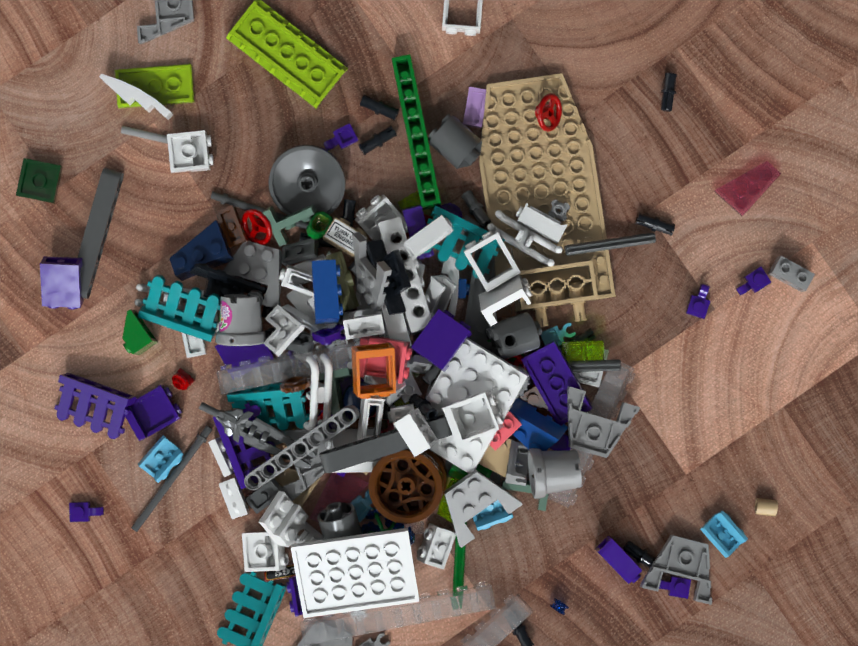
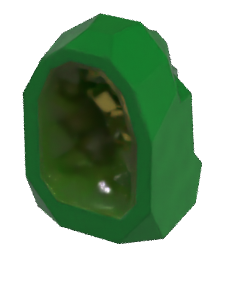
M317 211L307 226V235L311 239L323 238L333 222V218L323 211Z

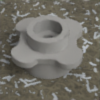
M553 200L551 202L552 208L548 215L560 221H565L570 205Z

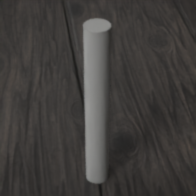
M126 126L121 128L122 134L168 144L167 136Z

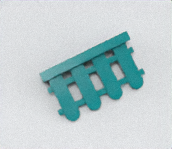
M435 206L430 214L434 218L433 220L429 218L427 223L430 224L442 215L451 222L453 232L445 237L442 246L436 244L424 253H429L434 248L439 251L437 257L441 262L447 261L451 256L456 259V269L463 270L467 265L471 266L463 252L466 249L465 245L474 240L477 243L479 239H483L482 235L489 231ZM462 231H465V232H467V233H469V234H468V236H465V235L461 234V232H462ZM458 238L465 241L459 254L453 252ZM496 239L479 248L482 251L476 264L482 275L484 273L489 274L490 269L487 267L492 256L496 257L498 255L496 248H500ZM473 269V270H472V275H473V277L476 278V279H479L478 276H477V274H476V272H475L474 269Z
M156 275L153 280L148 281L147 286L150 287L148 298L145 297L143 299L144 305L139 310L138 318L208 342L212 341L218 324L214 320L217 310H220L221 306L219 304V295L213 293L208 299H204L201 297L202 291L198 287L192 288L189 293L184 292L183 284L180 281L173 282L171 287L164 285L165 278L162 275ZM162 291L169 293L166 304L160 303ZM181 297L187 299L185 310L178 309ZM199 304L205 305L203 317L196 315Z
M282 383L233 387L227 394L228 402H233L231 404L232 409H245V404L250 403L251 406L259 405L262 411L257 418L269 425L277 423V427L280 430H286L292 421H295V425L299 429H304V423L310 420V414H306L304 402L307 399L306 396H302L305 390L284 393L280 389ZM291 403L293 415H288L285 404ZM267 405L273 406L275 417L269 416Z
M255 572L242 574L239 580L241 584L245 585L244 591H236L232 595V600L238 603L236 610L228 609L225 612V618L230 621L228 628L220 627L217 630L218 637L223 639L222 643L227 645L230 642L236 646H263L286 592L287 585L277 583L275 586L273 585L274 581L265 582L257 578V573ZM251 588L263 593L261 600L248 595ZM268 596L271 597L269 603H266ZM243 606L255 611L253 618L241 613ZM262 614L263 617L261 621H259V617ZM236 624L248 629L246 636L233 630ZM253 632H255L256 634L254 638L251 639Z

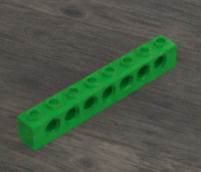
M411 55L392 58V65L422 210L433 209L435 206L441 207Z

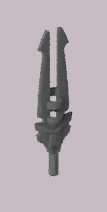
M204 402L198 408L216 417L224 427L225 434L228 436L233 435V439L237 443L240 436H242L245 444L276 455L281 449L267 443L268 436L287 445L294 442L293 439L258 418L249 420L253 412L247 411L244 413L243 409L239 408L232 411L218 410ZM298 443V449L301 452H305V445ZM314 451L308 454L309 456L316 458V453ZM282 454V458L290 460L288 455ZM301 459L295 463V467L310 468L311 464Z

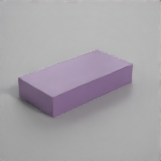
M469 87L463 120L465 126L482 128L486 89Z

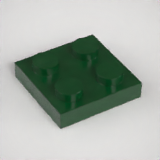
M23 158L16 196L55 204L62 166Z

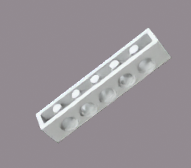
M401 217L379 222L378 230L387 255L392 251L399 250L400 254L407 256V260L403 261L406 272H410L413 277L409 279L411 287L400 294L406 309L404 316L410 335L420 334L432 319L434 313L429 312L430 300L428 294L424 295L422 287H425L423 277L418 276L417 269H419L417 258L413 261L402 246L407 240L405 234L408 232L406 222H402ZM399 236L402 241L400 243H393L391 238ZM410 290H415L418 292V296L411 298L407 293ZM420 308L424 311V314L416 316L413 310Z

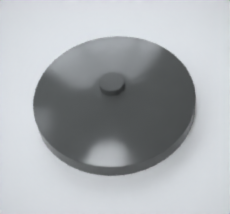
M298 145L286 150L277 158L270 171L269 191L276 206L286 215H290L312 204L316 212L323 211L330 215L339 206L345 193L346 179L340 162L332 153L319 146Z

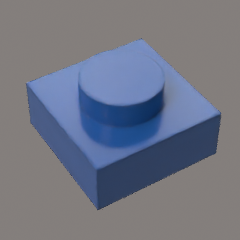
M459 279L458 299H466V295H469L470 284H466L467 279Z

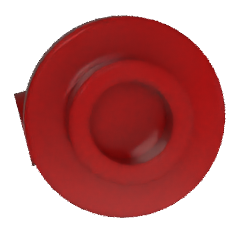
M182 368L172 376L173 385L179 390H186L195 381Z

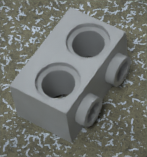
M783 256L776 258L768 273L770 276L800 292L807 290L815 275Z

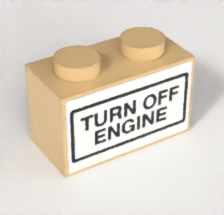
M334 218L324 234L323 240L355 259L352 233L360 232L368 241L367 233L360 228L355 230L350 227V223L343 218Z

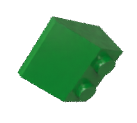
M130 309L126 314L122 336L125 342L123 346L129 354L141 355L158 343V341L144 321L137 317L138 312Z

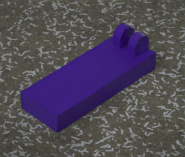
M421 204L402 209L409 238L427 226ZM433 248L429 253H423L418 256L417 260L433 256Z

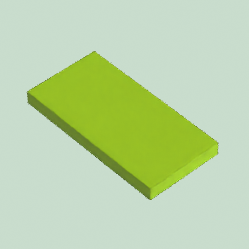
M191 64L115 70L116 79L139 88L162 105L195 103ZM117 94L119 109L142 107L136 100L129 105Z

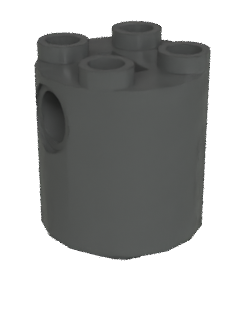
M448 114L442 120L439 130L435 128L429 134V144L456 169L471 166L481 154L482 140L454 115Z
M524 312L498 321V323L492 326L489 325L485 329V333L492 343L491 352L506 360L539 348V336L542 335V329L537 320L533 321L529 313Z
M333 502L327 505L317 516L324 540L363 534L353 504Z

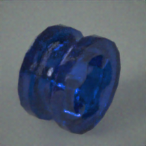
M554 598V603L550 604V607L565 615V609H569L568 605L557 598Z

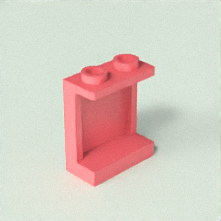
M377 336L361 337L360 345L390 342L395 348L396 380H398L399 384H402L405 379H408L410 367H407V362L411 360L412 348H409L410 342ZM386 356L359 359L360 377L363 378L365 375L386 378Z

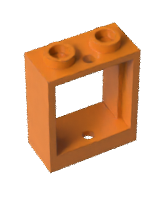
M390 342L351 346L353 392L361 399H369L375 395L388 397L390 394L396 393L394 346ZM386 356L387 383L360 386L359 359Z

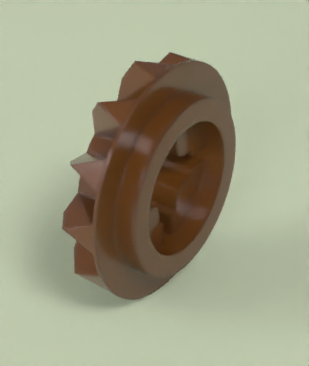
M294 376L284 380L280 385V389L284 393L299 392L310 386L311 379L306 376Z

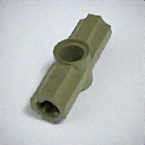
M342 251L325 256L326 260L336 259V265H340V276L337 277V284H341L342 296H339V300L342 303L343 311L358 307L359 303L353 288L354 282L350 271L347 270Z

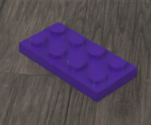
M555 340L526 355L521 360L556 423L562 425L568 422L567 387L583 389ZM585 394L581 411L588 412L593 407Z

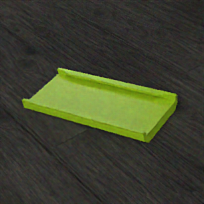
M254 0L226 37L228 41L315 109L318 108L335 84L348 70L345 65L262 0Z

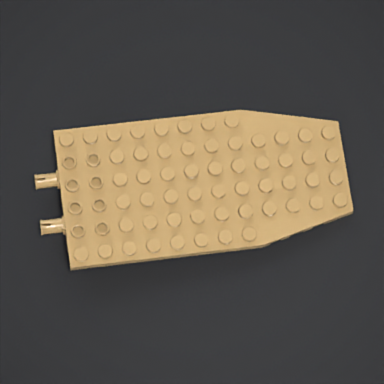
M562 73L487 84L479 167L486 213L491 223L516 238L519 231L499 220L495 216L497 210H501L505 215L517 221L519 217L516 214L520 206L525 207L526 203H528L527 207L530 208L532 206L547 215L551 211V202L553 200L570 205V209L566 213L567 219L560 221V225H567L559 242L557 244L554 243L562 247V252H552L534 240L530 245V248L549 259H553L555 264L552 267L542 264L504 241L511 256L512 247L514 262L521 272L520 276L522 279L526 278L531 287L529 288L532 293L530 297L531 304L527 305L523 297L519 298L520 302L517 299L516 312L533 309L536 320L542 327V319L543 327L549 326L546 313L548 307L571 304L573 305L574 321L579 322L580 316L581 321L587 320L584 308L585 301L616 297L609 250L569 256L565 253L566 245L607 239L591 140L587 135L586 128L582 123ZM553 93L561 101L562 115L558 126L553 131L546 132L538 124L535 109L546 94ZM556 104L554 105V116H556ZM544 119L545 125L550 126V120ZM496 248V251H498V255L495 257L496 276L511 268L501 248Z

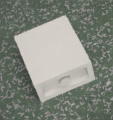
M520 274L489 292L485 291L478 295L481 312L490 326L498 323L496 311L523 297L527 305L531 304L530 297L532 293L529 289L531 288L526 278L522 279Z

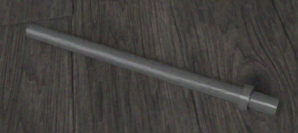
M213 191L211 194V199L220 201L223 205H235V207L244 210L257 209L262 213L266 209L229 197L226 193L220 194ZM276 212L279 219L287 216ZM298 221L296 222V227L306 230L309 223Z
M206 425L203 431L197 434V439L183 456L181 462L175 467L131 527L134 531L138 532L203 442L206 443V438L213 430Z

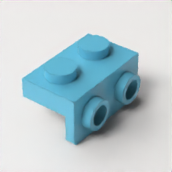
M163 435L141 459L138 465L159 483L167 478L174 465L176 466L181 462L184 454L177 445Z
M499 500L475 515L473 520L479 531L488 529L498 523H505L513 518V514H508Z
M724 511L714 514L700 528L725 558L729 557L740 544L748 540L743 530L737 527L731 517Z

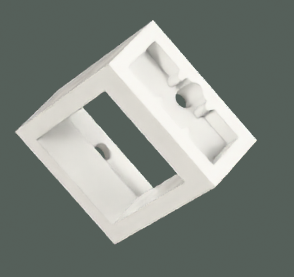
M444 0L442 31H446V34L465 32L467 36H476V33L480 34L483 0H478L476 26L447 24L449 0Z
M492 230L482 235L483 239L476 243L474 240L465 245L466 249L463 250L487 292L521 273L498 232L493 233ZM496 239L511 268L486 282L471 253Z
M372 308L344 312L343 325L346 340L385 333V320L382 310L374 311Z
M490 390L442 408L456 445L504 427L503 415L501 412H498L496 397L494 394H491ZM484 398L494 425L467 435L457 408Z

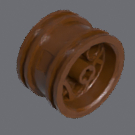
M410 449L381 457L369 477L368 487L372 503L379 513L396 523L410 524L424 520L434 512L444 495L443 491L446 490L448 482L447 468L440 455L430 449L415 457ZM399 460H406L408 462V467H401L399 464ZM419 464H424L429 471L423 470ZM384 472L391 473L390 481L383 478ZM423 484L431 485L432 491H425ZM395 491L399 494L400 498L393 499L390 493ZM419 500V505L411 506V501Z

